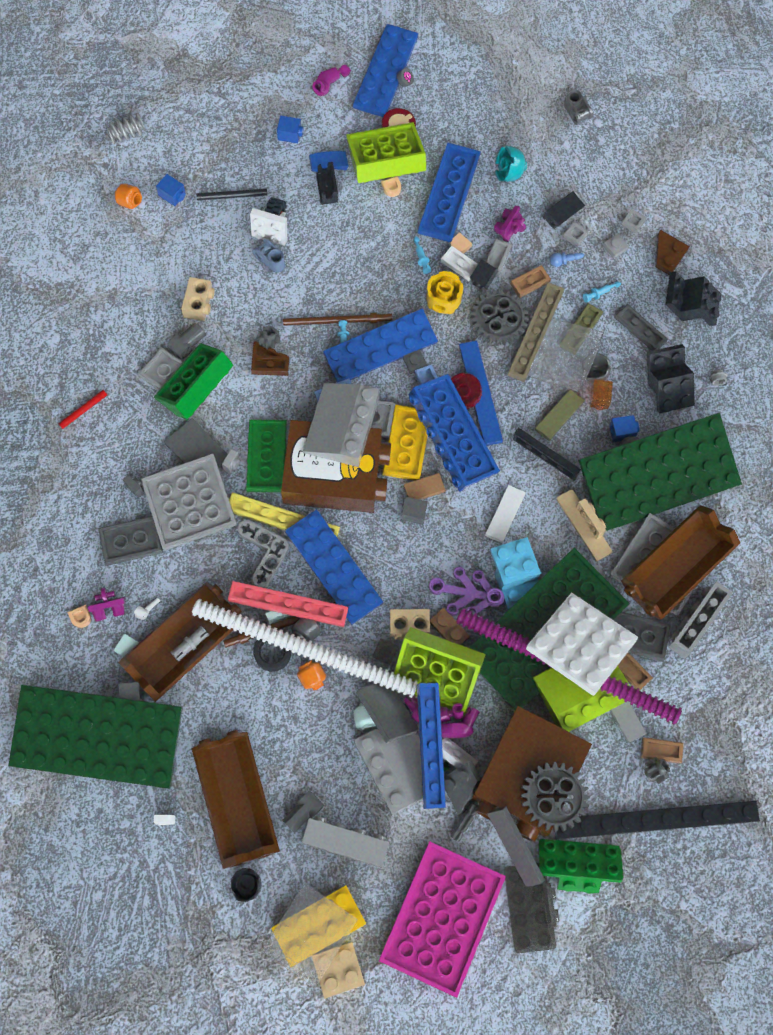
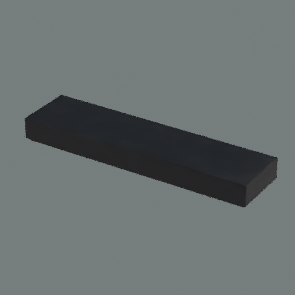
M518 427L513 437L515 442L573 481L576 480L581 471L579 467Z

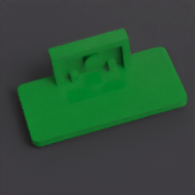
M551 839L539 840V869L543 876L558 877L557 890L599 894L602 881L616 883L623 881L621 848L617 845Z

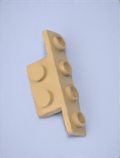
M572 489L558 496L557 502L595 561H599L612 554V549L603 537L606 532V525L595 514L596 511L592 503H588L586 498L580 501Z

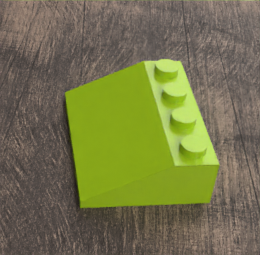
M414 122L346 134L358 183L426 171V153Z
M410 627L403 640L394 674H400V677L406 676L408 680L411 678L413 682L417 680L418 684L439 683L440 706L452 710L454 704L460 703L462 704V710L460 711H464L465 714L486 654Z
M617 666L610 677H616L617 681L622 680L624 684L625 682L628 683ZM550 668L533 677L554 724L568 732L625 703L624 699L621 698L619 700L618 696L613 697V694H607L605 690L603 692L600 691L601 688L593 696L554 668Z

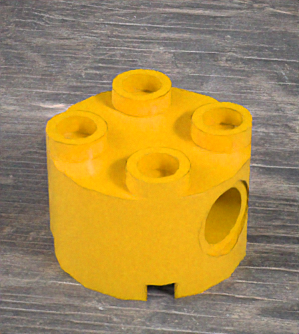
M441 271L439 274L431 276L427 284V306L438 313L453 314L462 300L463 283L459 280L460 278L448 271Z

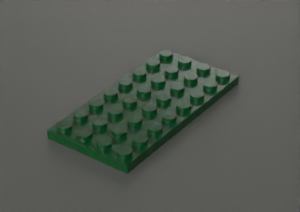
M715 413L578 460L592 505L596 511L595 514L604 521L606 531L646 518L649 513L655 515L742 485L720 413Z
M574 547L494 624H500V627L505 626L507 630L511 629L513 633L516 631L517 635L522 634L524 638L529 637L528 640L531 641L571 592L612 620L630 603ZM484 634L469 647L486 654L479 674L514 710H516L517 706L523 708L539 693L533 677L552 668L548 667L546 663L542 664V661H536V658L531 659V656H525V653L520 654L519 650L514 651V648H508L506 644L503 646L501 642L497 643L495 639L492 641L491 637L486 638Z
M22 684L8 766L170 789L183 706Z

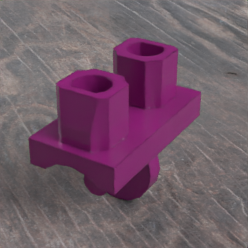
M515 205L513 209L505 208L502 213V218L505 222H497L494 226L495 233L502 235L503 241L509 242L513 233L524 232L526 229L525 219L519 212L520 206Z
M103 587L101 588V594L95 595L96 601L103 599V602L88 606V610L92 612L95 621L107 619L105 608L112 607L114 617L124 615L125 596L109 600L110 597L115 596V592H107L106 588Z

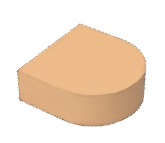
M398 176L381 181V186L387 196L395 197L400 194L401 183Z
M459 232L453 238L451 246L464 254L472 247V243Z
M86 604L67 612L72 624L77 628H84L91 622V614Z

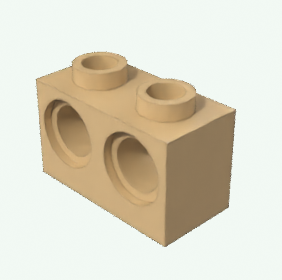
M189 277L181 308L184 318L205 321L206 315L210 314L211 304L209 303L210 299L214 298L215 288H212L210 280Z
M390 609V637H394L396 640H404L410 627L430 634V609ZM401 621L405 624V627L398 629L394 624ZM421 621L425 627L418 629L414 626V623Z

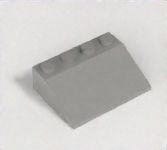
M324 383L303 453L359 467L379 401V389L361 384Z
M375 729L354 740V744L391 816L423 800L420 738L417 733L386 743L379 730Z

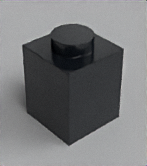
M481 259L470 279L473 280L472 284L480 290L482 287L488 289L499 271Z

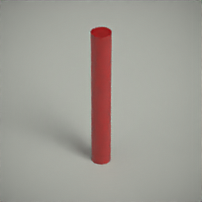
M104 390L100 391L59 422V426L62 429L67 427L104 399L107 393Z

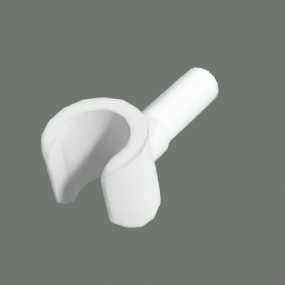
M156 598L145 609L138 606L134 611L135 617L145 620L149 611L160 600Z

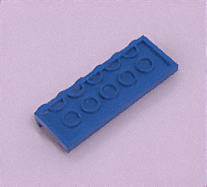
M446 374L413 387L409 393V401L415 407L419 420L423 422L428 437L432 439L437 454L443 460L444 468L449 471L452 483L458 488L459 492L470 485L498 474L500 470L450 376Z

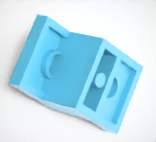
M528 537L490 549L496 566L494 576L499 589L504 594V603L507 611L538 582L541 574Z

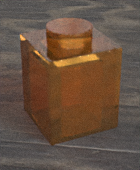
M594 379L591 386L590 407L597 410L609 408L612 401V381Z

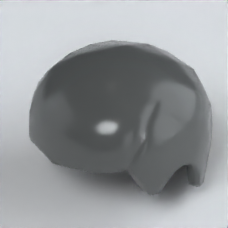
M594 353L584 359L583 374L589 382L599 383L605 381L610 375V361L604 354Z

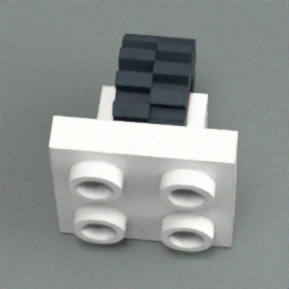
M271 197L263 211L252 208L250 213L251 236L263 240L266 238L274 244L285 246L287 243L286 201Z

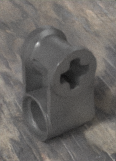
M577 89L570 90L567 93L564 107L573 123L578 125L585 119H592V108L586 102L582 93Z

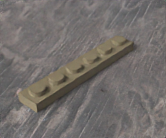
M547 283L508 372L509 377L525 382L565 288Z

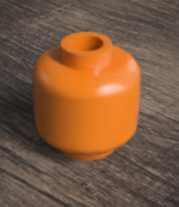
M123 183L115 190V200L119 206L134 209L141 203L142 195L136 186Z
M309 660L298 667L297 677L305 689L312 688L315 691L324 685L323 681L326 679V673L319 662Z

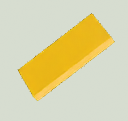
M395 404L388 443H391L389 466L384 465L382 474L384 476L413 481L420 479L428 435L414 407Z

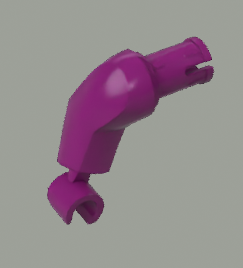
M344 64L338 70L334 67L321 72L312 85L314 92L318 96H325L328 94L331 84L340 79V74L344 78L350 74V68Z
M415 694L410 698L412 702L405 697L404 703L412 711V718L419 723L418 699ZM454 704L451 711L447 707L440 708L441 723L451 721L452 716L455 719H461L464 715V711H460L462 710V704Z
M468 707L461 722L441 724L442 738L470 737L474 732L472 727L480 712L475 708Z

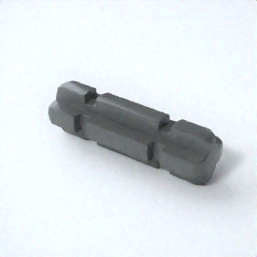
M474 803L469 804L466 809L467 812H464L456 825L457 828L451 833V838L458 842L462 839L463 833L467 831L474 819L473 816L477 814L475 812L477 805Z

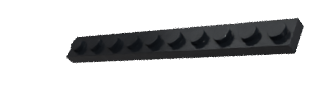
M757 801L579 816L581 822L577 823L573 820L574 827L570 828L566 824L565 831H562L559 826L555 835L556 840L752 823L759 822L760 818Z

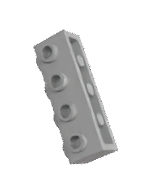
M717 581L711 587L707 585L701 594L704 596L700 602L697 600L690 609L693 613L690 617L686 615L680 623L682 626L679 632L675 631L670 637L671 644L668 648L685 659L692 652L733 592Z
M315 816L314 819L309 818L302 844L382 868L389 842L385 841L386 837L374 834V837L367 836L364 830L354 828V831L346 829V825L334 822V825L326 823L327 819Z

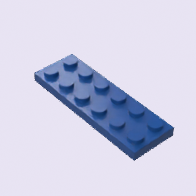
M386 24L354 100V109L384 117L399 86L397 74L399 70L406 68L419 33Z
M447 143L418 228V234L452 242L481 151Z
M422 308L323 351V354L338 383L348 378L350 380L383 367L403 358L404 355L436 344L438 340Z
M317 509L285 530L289 539L334 602L348 607L346 619L351 626L384 603Z

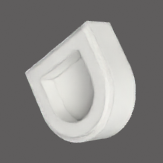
M154 815V824L174 825L175 815Z

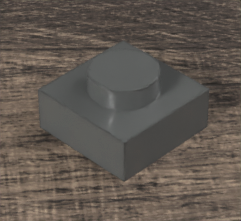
M420 349L403 356L410 374H413L417 369L427 366Z
M127 475L123 479L125 486L138 499L144 494L141 488L143 485L136 477L132 479Z

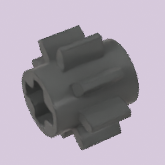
M273 326L263 327V332L258 331L259 344H262L266 349L269 347L275 348L276 343L280 344V331L276 330Z
M654 757L645 763L647 768L644 769V773L651 782L657 781L660 784L669 778L667 773L670 772V767L664 759L658 760L657 757Z

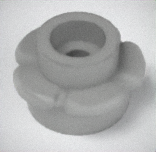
M715 370L709 378L713 385L719 386L727 382L726 377H728V374L724 373L723 370Z

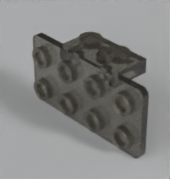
M515 866L505 867L504 876H506L505 885L514 951L516 953H527L555 949L554 927H557L556 922H559L558 909H554L553 900H556L555 888L551 887V883H547V876H543L545 881L542 884L526 887Z

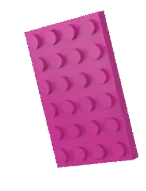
M429 841L379 962L457 998L506 876Z

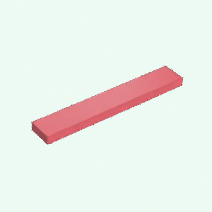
M232 581L228 596L229 602L312 619L344 627L348 611L347 606Z

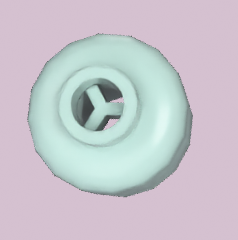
M360 703L353 712L355 726L362 733L367 734L377 729L364 705Z

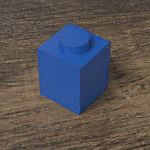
M280 116L277 127L278 140L298 144L299 138L303 137L304 133L301 119Z
M168 174L156 185L158 196L173 206H176L185 198L184 184Z
M634 415L612 418L609 424L613 442H620L626 437H636L640 431L639 423L635 421Z

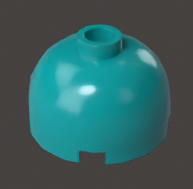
M513 146L500 148L495 164H498V170H495L496 177L499 181L514 182L527 169L525 156L520 149Z

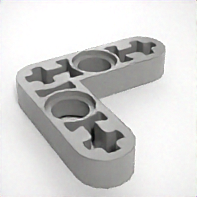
M244 520L238 525L240 537L267 551L253 574L254 586L267 588L289 551V544L283 537L251 521ZM248 526H250V531L255 533L254 539L252 538V533L246 532L244 534L242 528H247ZM261 534H266L269 539L265 543H260L258 537ZM281 543H283L285 549L279 550L278 556L280 558H278L276 555H274L277 552L276 545H280ZM274 559L276 561L275 567L268 568L265 565L266 561ZM263 568L266 572H268L264 577L266 582H261L260 584H258L257 578H261L263 576L264 571L261 570Z

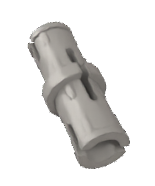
M200 626L189 637L186 636L183 639L184 641L170 653L179 662L191 650L194 651L196 646L208 637L209 634Z

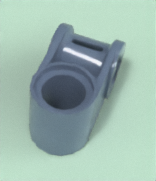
M265 238L258 248L252 250L256 259L264 263L273 272L278 273L285 269L283 252L274 246L270 240Z

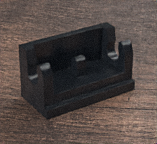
M328 162L325 169H322L321 164H319L316 177L321 205L338 203V190L333 162Z
M572 191L549 208L543 215V219L555 229L583 209L585 205L575 192Z

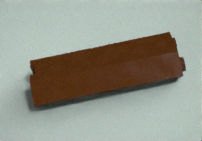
M700 505L621 580L625 587L624 591L644 609L647 615L662 620L741 542L733 528L720 524L713 509Z
M204 583L118 662L155 702L233 631V628L228 629V626L222 627V624L217 625L215 621L212 623L209 619L207 621L204 620V617L193 616L192 610L198 599H202V602L207 601L208 604L212 603L213 606L218 605L220 609L223 607L225 611L231 610V613L236 612V615L242 612L235 603L231 605L222 597L223 591L216 584ZM202 626L209 636L201 641L194 651L191 650L178 662L170 652L180 645L186 636L189 637Z
M238 730L226 733L227 736L220 740L211 741L210 738L199 741V745L191 748L223 869L243 865L246 862L262 859L280 852L248 733H239Z

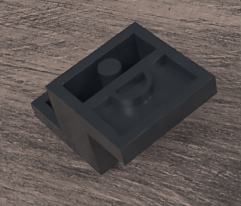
M677 271L670 272L665 305L681 321L702 318L709 326L717 325L721 293L705 276L684 280Z
M680 344L647 352L648 385L656 393L657 411L659 414L695 406L694 372L685 364V346Z

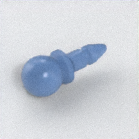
M565 252L562 254L554 253L550 257V263L554 267H559L562 264L566 265L567 261L579 260L584 257V254L572 253L566 255Z

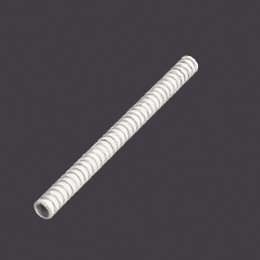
M198 599L193 607V616L204 617V620L207 621L209 619L212 623L215 621L217 625L222 624V627L228 626V629L233 628V631L236 632L238 630L241 634L244 632L246 636L251 635V638L257 637V640L262 639L264 643L268 641L270 645L273 643L275 647L280 646V649L286 648V651L297 652L299 656L302 654L304 658L309 657V660L315 659V662L326 663L328 667L330 665L333 666V669L339 668V671L344 670V673L350 672V675L353 676L355 674L357 678L360 676L362 680L368 679V682L379 683L381 687L384 685L386 689L392 688V691L397 690V693L402 692L405 696L408 694L410 698L414 696L417 680L413 682L411 678L408 680L406 676L400 677V674L395 675L393 671L390 673L387 669L385 671L382 670V667L376 668V665L371 666L369 662L366 664L364 660L360 662L358 658L355 660L353 656L347 657V654L342 655L340 651L338 653L334 649L331 651L329 647L324 648V645L318 646V643L313 644L311 640L307 642L305 638L302 640L300 636L294 637V634L289 635V632L284 633L281 629L278 631L276 627L274 629L271 628V625L265 626L266 624H260V621L254 622V619L251 618L249 620L247 616L242 617V614L236 615L237 613H231V610L225 611V608L222 607L220 609L218 605L213 606L212 603L208 604L207 601L202 602V599Z

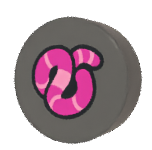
M404 68L399 70L397 79L401 86L407 87L413 83L414 76L410 69Z

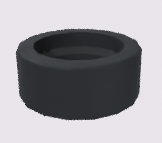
M262 639L256 640L253 647V655L258 666L269 672L285 668L290 661L291 650L286 651V648H284V655L280 661L268 663L261 657V648L265 643L262 642Z

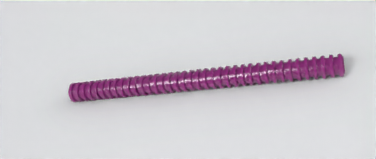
M466 608L460 611L456 620L458 625L462 624V627L467 626L469 630L473 629L475 633L478 631L479 635L484 634L486 638L491 637L492 641L495 639L497 643L501 642L503 646L506 644L508 648H514V651L519 650L520 654L525 653V656L529 655L531 659L536 658V661H542L526 650L527 645L530 643L529 637L524 638L522 634L517 635L516 631L513 633L511 629L507 630L505 626L500 627V624L496 625L494 621L489 622L488 618L478 617L477 613L472 614V611H466ZM609 676L600 687V691L603 692L605 690L607 694H613V697L618 696L619 700L622 698L626 703L629 701L630 705L635 704L637 708L642 707L643 711L646 709L648 713L651 714L652 712L654 716L659 715L660 719L665 718L667 722L670 720L673 725L678 722L682 713L681 707L676 708L674 704L671 706L669 705L670 702L667 701L665 703L663 699L658 700L657 696L652 697L650 693L645 694L646 691L643 690L641 692L639 688L635 689L633 685L628 686V683L625 682L624 684L622 680L617 681L616 677L611 678Z

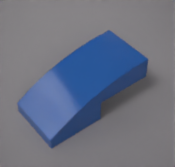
M326 151L309 155L312 172H318L317 167L319 164H321L322 169L327 168L328 162H333L334 169L347 170L349 167L346 151Z

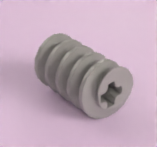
M136 113V119L129 115V121L125 117L122 118V123L119 119H116V125L109 121L107 130L112 143L115 144L116 138L122 142V136L126 140H129V134L135 138V132L142 136V130L145 131L140 114Z

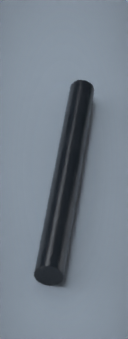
M267 188L196 193L197 201L268 196Z

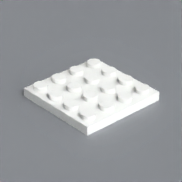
M571 592L530 641L526 650L594 696L636 643L638 636Z

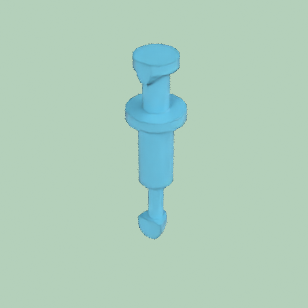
M415 237L414 243L416 244V252L419 258L418 265L423 266L422 271L424 274H428L431 272V267L428 265L430 260L425 256L423 248L419 246L418 242L420 239Z
M616 281L612 285L607 284L598 289L594 287L591 289V293L583 294V300L586 303L591 298L597 300L600 298V295L609 292L615 286L619 287L621 283Z
M345 320L338 322L341 331L337 333V336L340 337V343L347 341V336H349V332L346 331L347 321Z

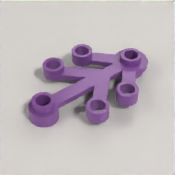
M456 567L453 575L462 582L465 588L445 585L444 581L440 578H433L429 583V590L434 595H440L443 592L464 596L455 603L448 604L447 612L451 616L457 615L459 609L474 599H482L483 601L474 607H468L466 611L473 610L477 614L488 606L498 607L504 601L503 592L498 588H492L481 570L474 571L472 579L474 582L480 583L484 591H479L475 588L465 574L463 567ZM462 571L463 574L461 576H458L456 572ZM480 574L482 578L476 579L475 575ZM435 585L440 586V589L434 590L433 587ZM491 596H497L498 600L493 601ZM455 607L456 611L450 612L449 608Z

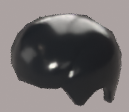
M242 868L236 871L231 878L230 891L237 901H251L261 892V878L253 869Z

